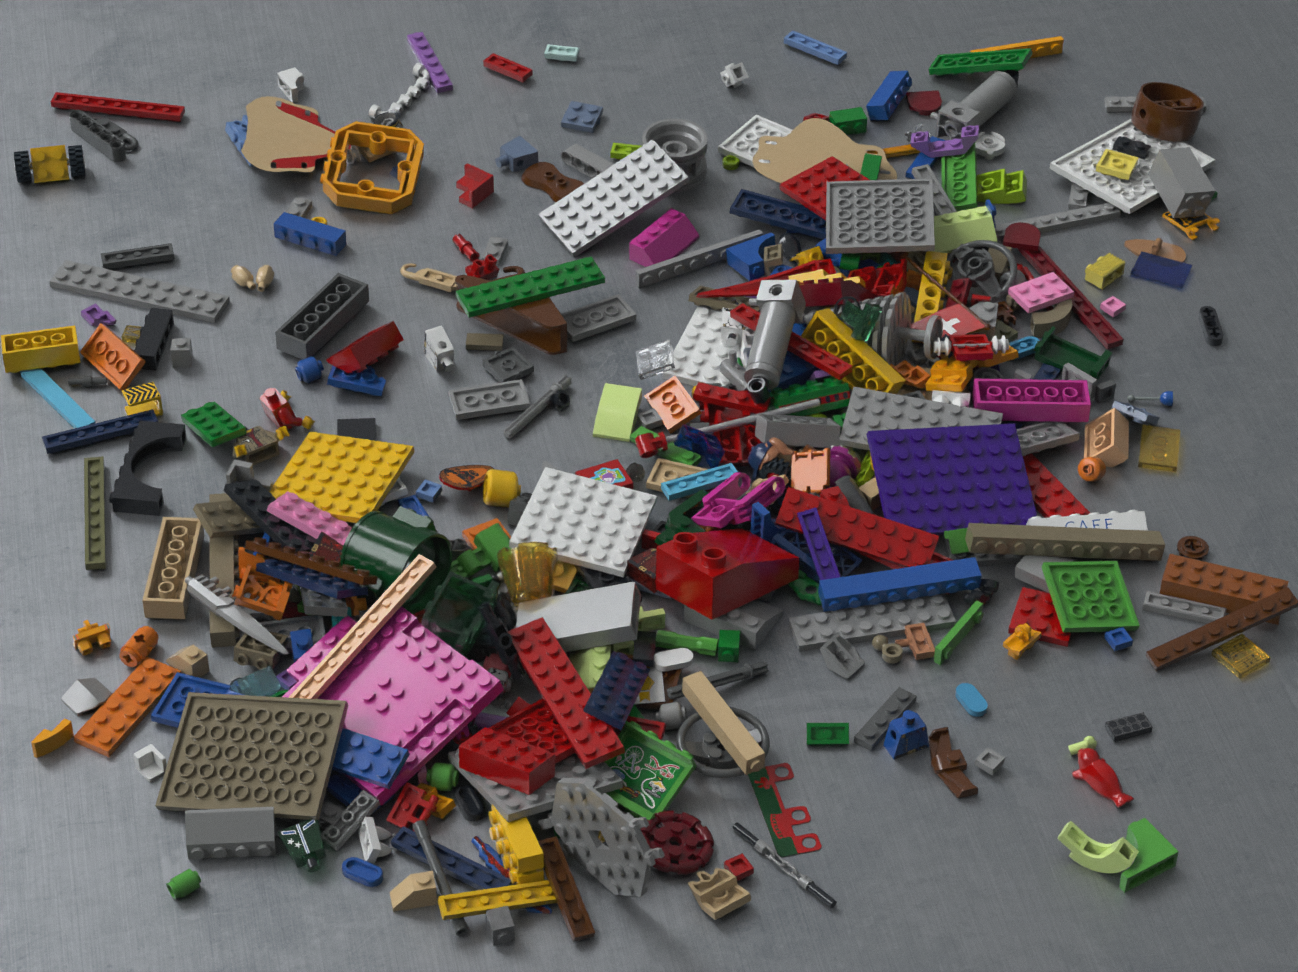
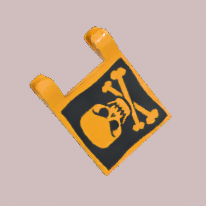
M1169 211L1162 214L1163 218L1183 230L1191 240L1198 238L1195 235L1199 231L1197 227L1207 223L1213 231L1219 229L1216 224L1220 220L1218 218H1211L1205 213L1203 216L1173 218Z

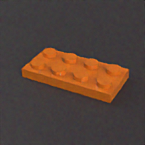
M103 323L99 324L80 351L91 364L120 390L127 389L146 362Z

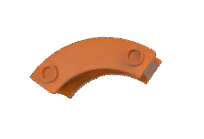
M250 564L247 565V568L242 567L239 578L242 579L241 585L235 586L232 597L236 598L234 605H240L273 616V619L280 621L293 584L286 581L283 584L251 573L252 565ZM250 593V598L244 597V594ZM257 595L259 596V599L257 601L253 600L257 597Z

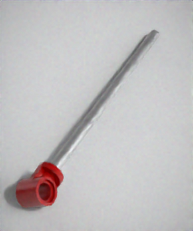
M814 399L762 412V414L786 415L820 406L819 399ZM757 414L665 437L663 432L658 433L656 438H654L652 433H645L637 436L635 442L640 457L650 458L658 454L659 448L662 451L668 450L667 444L754 423L757 420Z

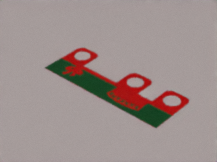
M781 763L765 766L757 772L748 774L777 854L780 857L821 849V843L817 834L810 833L795 836L791 825L807 823L811 820V817L805 806L785 809L775 782L789 780L794 777L790 764ZM779 767H785L788 769L789 774L785 777H779L775 774V770ZM801 810L806 816L803 820H795L792 818V812ZM807 837L813 838L816 841V845L812 848H806L802 844L803 839Z

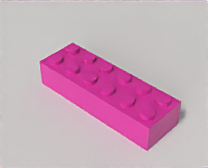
M974 379L972 392L973 408L1003 413L1002 421H1089L1091 402L1087 380Z

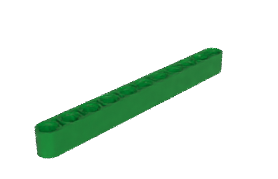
M865 153L860 174L869 180H878L882 156ZM842 253L839 269L857 270L861 253Z

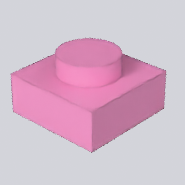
M1112 296L1100 304V309L1115 317L1126 310V304Z

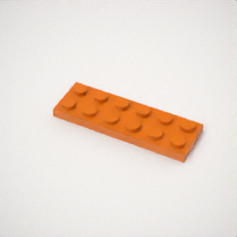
M146 657L73 736L74 742L110 757L158 704L176 673H181V671Z

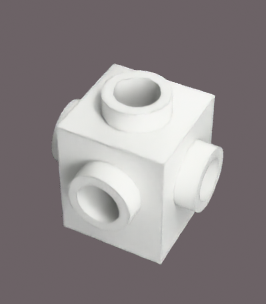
M742 62L736 65L731 63L725 66L726 70L720 72L726 87L732 85L734 88L743 84V80L749 77Z

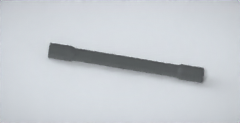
M416 821L413 824V829L433 871L441 895L453 894L431 841V835L425 821ZM464 917L450 919L456 935L461 936L468 932L469 929Z

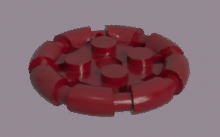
M670 810L655 813V818L647 820L649 823L648 827L640 828L650 849L662 848L665 856L655 859L656 864L652 867L664 873L674 872L677 875H686L697 872L698 868L705 867L713 856L714 849L712 847L714 846V839L707 826L703 827L701 825V820L688 813L682 812V814H678ZM670 842H677L680 846L671 845ZM670 860H672V861H678V863H677V864L670 863Z

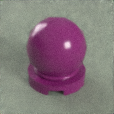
M834 446L830 450V487H835L837 485L835 482L844 476L849 475L855 479L861 471V464L858 458H853L847 453L849 451L847 448Z

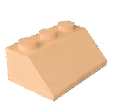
M1116 408L1111 409L1085 425L1084 458L1098 457L1102 459L1106 467H1115L1128 459L1129 421Z

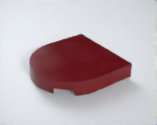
M939 90L906 93L909 109L919 112V115H931L932 112L941 109L942 100Z
M1013 223L1005 230L1003 245L1017 249L1038 251L1040 231L1029 223Z

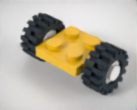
M65 145L30 148L32 162L29 160L28 150L14 152V166L18 183L32 181L31 169H33L34 183L69 179V163L72 177L86 176L82 145L68 146L69 158L66 156Z

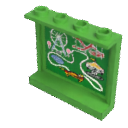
M626 721L623 730L618 735L619 740L624 746L625 753L604 761L623 780V788L607 792L606 794L618 803L617 808L623 812L630 813L634 818L646 817L647 820H651L656 817L655 813L666 811L684 786L696 768L693 760L694 756L686 750L680 751L676 749V746L668 740L664 742L658 739L659 737L654 732L642 730L641 726L636 722L631 721L629 723Z

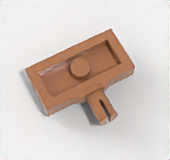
M925 623L906 625L904 629L907 638L895 640V644L901 647H909L916 660L934 657L935 648Z

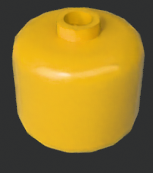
M488 470L483 485V502L488 506L509 508L510 501L520 496L521 485H518L517 474L513 471Z

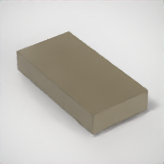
M467 333L466 350L502 351L504 334Z

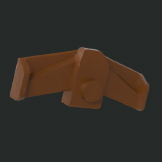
M948 727L934 729L928 737L932 761L931 767L934 773L940 777L957 798L978 794V788L962 772L967 770V763L961 750H951Z

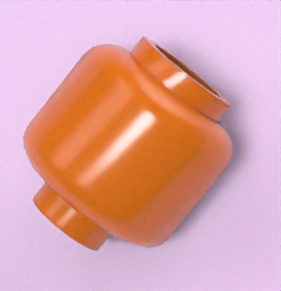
M1086 457L1080 461L1078 473L1085 481H1098L1104 477L1106 466L1102 459L1098 457Z

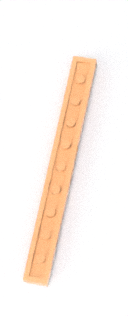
M419 554L289 698L318 699L436 568L435 563Z

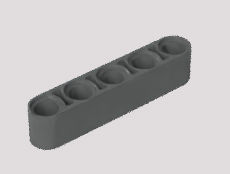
M74 110L69 113L71 130L112 161L121 162L126 159L123 140L85 112Z

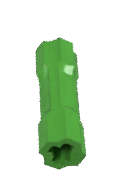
M659 629L655 641V647L668 649L686 648L699 654L711 656L717 655L719 639L680 635L676 632Z

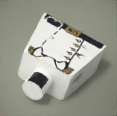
M723 307L721 340L726 341L729 346H735L737 343H742L743 330H747L750 334H753V330L730 317V311L733 309Z
M441 325L426 330L424 339L425 357L435 370L445 369L446 372H450L455 368L453 363L454 348L444 328Z

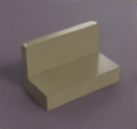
M782 244L764 247V265L767 276H770L773 266L783 264Z

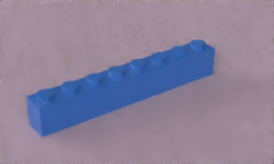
M972 557L819 580L818 595L824 612L836 611L845 608H856L858 606L974 590L980 588L982 575L976 558Z

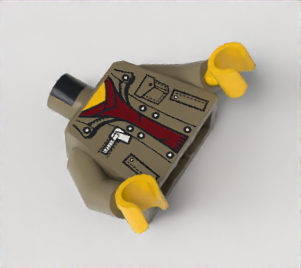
M245 426L247 434L236 438V442L233 444L232 455L235 459L242 458L245 462L253 463V466L279 455L278 442L290 435L287 427H280L274 433L264 430L261 426L251 429Z

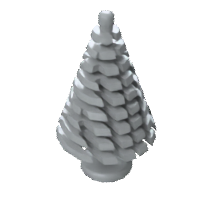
M906 292L896 295L891 294L885 297L881 296L873 300L866 299L863 302L859 301L861 312L858 318L852 322H844L889 365L892 363L894 366L903 361V355L905 356L908 347L907 339L924 341L926 358L934 360L937 357V352L934 353L933 342L937 340V337L941 339L943 336V321L941 316L933 315L929 319L926 330L911 329V303ZM852 303L853 310L859 312L857 303ZM839 305L837 306L838 314L842 312L843 305L841 308H839ZM834 306V307H831L830 310L835 314V306ZM845 307L844 311L849 313L851 309L850 307ZM817 310L810 311L808 315L803 313L802 321L798 324L808 325ZM843 314L840 317L846 320H850L855 318L857 315L851 314L849 316H846Z

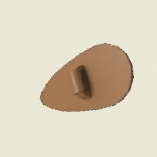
M1157 238L1155 241L1133 239L1127 240L1124 243V246L1133 254L1161 266L1176 267L1183 264L1186 259V253L1181 247L1163 242L1161 238Z

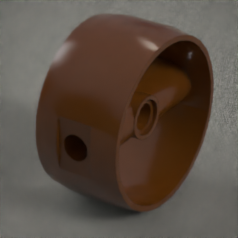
M1149 82L1143 84L1137 94L1131 121L1137 129L1154 138L1172 142H1184L1191 140L1195 135L1204 104L1199 96L1188 89L1164 82Z

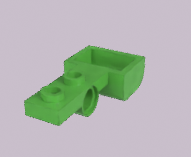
M499 523L479 532L473 541L477 548L473 551L471 549L465 551L457 560L451 563V569L446 581L448 587L458 584L489 565L497 573L518 559L520 552L509 547L510 539Z

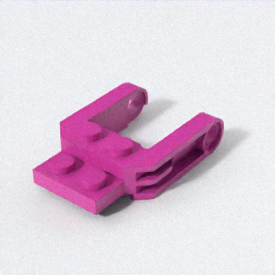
M736 472L702 498L704 508L691 517L692 521L704 527L723 528L728 523L737 525L751 520L752 504L759 502L766 508L783 494L785 481L781 477L772 476L759 484L741 500H736L749 489L751 483L749 475ZM740 477L742 478V485H741V487H739V485H738V481H739V478H740ZM776 481V483H777V488H776V490L774 491V490H773V484H774V482Z

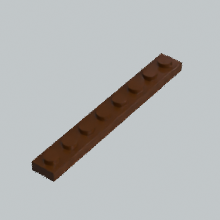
M258 537L253 541H246L245 549L361 585L377 584L378 576L371 575L369 570H355V566L347 564L342 566L336 560L325 561L323 556L313 555L312 557L310 552H296L294 547L284 546L283 548L280 543H267V539Z
M1289 587L1155 647L1146 652V657L1155 671L1161 670L1297 608L1298 600Z

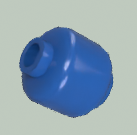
M312 356L298 361L297 367H295L298 379L305 383L320 379L322 376L321 371L324 370L322 362L320 360L317 361Z

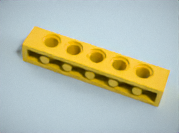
M927 251L923 270L942 286L943 284L947 285L948 274H945V272H949L950 261H947L948 253ZM923 274L914 322L942 310L944 300H941V298H945V293ZM912 340L914 343L924 344L923 341Z

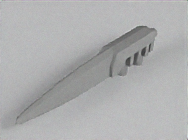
M203 575L196 578L186 577L185 582L188 584V593L215 615L223 617L238 629L282 654H289L284 646L266 628L240 606L234 605L235 601L229 597V594L232 593L229 586L224 589H216V585L219 583L216 576L211 579H204Z

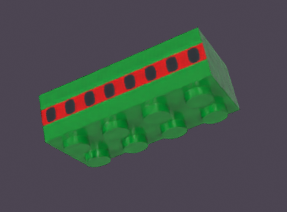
M831 376L818 382L817 380H809L804 385L791 384L786 389L774 388L770 392L769 398H771V403L768 411L814 399H819L820 406L786 415L806 416L846 407L850 401L849 385Z

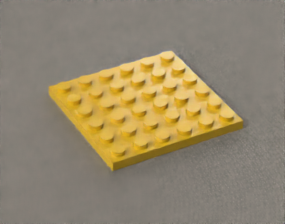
M309 432L269 492L276 499L287 491L295 493L299 498L306 502H311L322 511L329 512L331 516L338 520L357 523L367 513L378 511L414 454V446Z

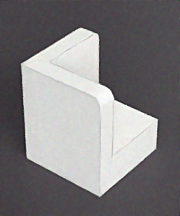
M152 744L133 754L135 768L149 782L165 774L167 767L166 758Z

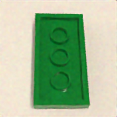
M216 402L205 403L202 407L190 409L186 413L181 414L182 422L211 447L247 434L245 426Z

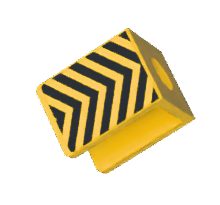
M154 382L122 390V394L128 406L124 407L127 415L152 409L156 417L163 415L161 396Z

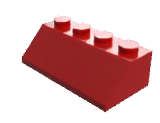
M392 321L368 332L327 358L326 361L347 373L355 370L359 373L367 368L366 364L370 366L377 362V357L381 359L388 355V350L391 352L399 348L398 344L404 339L395 322Z

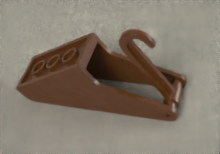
M519 266L504 267V273L516 272L517 274L494 280L459 275L455 278V284L457 285V290L524 274L525 271ZM550 297L472 317L546 354L557 355L567 352V322ZM458 301L456 303V309L466 314L460 302Z

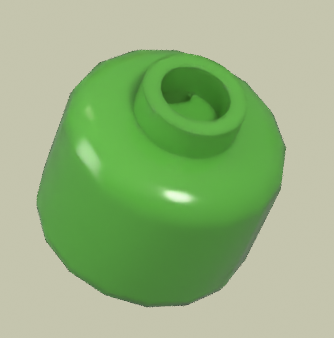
M438 762L433 765L432 769H428L426 780L430 782L431 787H436L437 791L450 792L458 785L459 771L456 770L453 764Z

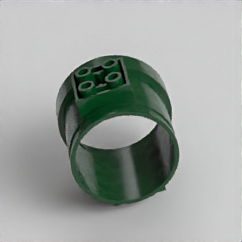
M400 506L393 516H389L381 511L367 513L353 526L343 545L340 565L355 566V570H369L371 575L378 576L376 585H365L368 586V595L357 596V598H366L368 607L371 608L419 554L433 561L436 568L404 602L402 607L411 614L417 615L429 608L434 597L437 598L451 569L452 548L447 537L438 533L433 524L434 521L430 517L419 515L411 508L406 509Z

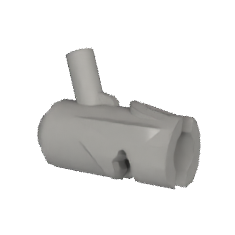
M731 350L729 351V359L721 362L720 372L738 391L748 390V383L744 379L745 368L737 363L736 351Z

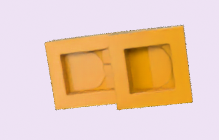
M64 718L52 731L44 728L31 741L34 757L38 758L51 753L68 742L74 736L72 722Z
M420 783L417 786L427 792L424 800L429 801L431 795L439 798L436 804L437 809L431 815L442 819L456 807L454 799L439 795L436 787H431L424 783Z

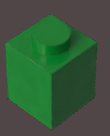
M720 629L718 661L738 662L739 630Z

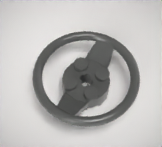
M976 240L965 244L962 243L958 248L953 249L947 257L950 265L955 258L958 260L957 269L961 278H970L972 281L971 287L976 288L979 286L987 296H991V303L1005 296L1017 277V262L1014 255L1007 247L995 241ZM990 247L1006 256L1010 264V275L1002 289L995 277V265L990 253L985 249L974 250V248ZM948 283L947 285L943 284V287H946V289L950 292ZM967 300L966 307H972L970 306L971 300Z
M730 707L737 717L746 720L756 728L748 732L765 752L766 758L770 747V739L765 726L752 714ZM698 712L683 722L677 734V749L680 751L686 750L694 756L693 760L696 764L694 770L704 775L718 778H731L745 774L713 732L706 733L703 742L685 741L689 728L702 719Z

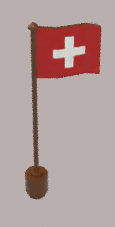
M909 252L888 253L897 262H901V259L906 258L910 264L957 303L956 305L939 310L920 321L911 323V329L926 330L927 323L933 315L941 316L943 336L945 334L948 336L969 335L983 329H991L990 324H986L908 257Z

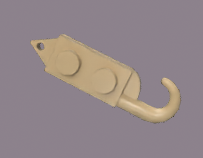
M413 263L405 264L400 269L403 277L418 281L420 284L448 292L457 290V285L455 284L457 276L430 268L421 269L416 273L406 271L410 267L417 266Z

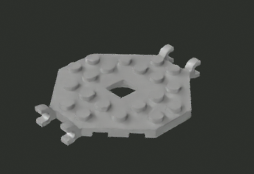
M562 778L556 785L552 813L547 814V819L538 821L541 829L545 830L554 826L556 833L563 841L562 851L564 856H571L614 895L634 897L644 895L648 888L646 882L651 874L649 866L656 864L655 859L665 856L662 848L650 849L640 829L649 826L646 817L634 818L630 813L624 814L617 808L618 803L606 793L602 795L594 788L595 783L589 778ZM594 830L601 831L608 847L599 840Z

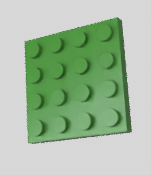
M1117 561L1044 562L1041 566L1063 633L1105 632L1124 627L1126 631H1137L1140 627Z

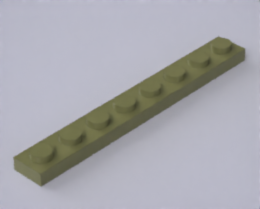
M104 456L84 458L86 570L106 568Z

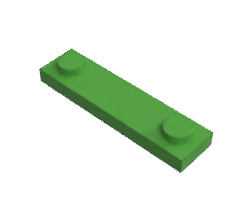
M640 426L630 435V441L636 444L635 438L639 435L652 433L654 438H656L658 434ZM677 443L667 444L668 450L662 451L661 448L658 449L657 455L669 461L696 466L702 461L701 455Z
M975 601L935 647V663L941 665L945 659H949L953 650L976 623L979 624L984 615L982 612L983 603Z

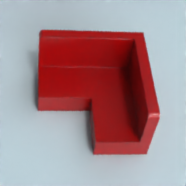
M467 163L464 165L465 176L456 182V188L464 191L459 196V203L473 209L494 192V176Z

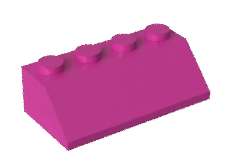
M671 208L629 242V259L647 267L677 257L699 238V234L685 214Z

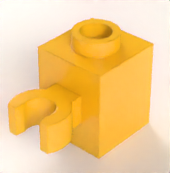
M820 246L796 254L789 261H796L797 266L813 260H823L824 257Z

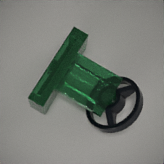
M852 296L841 297L835 304L836 316L841 321L847 322L854 327L851 337L855 340L868 341L883 308L877 304L866 303L862 310L856 298ZM845 299L842 312L838 314L837 305L841 300ZM848 299L854 300L857 303L858 307L850 301H848Z

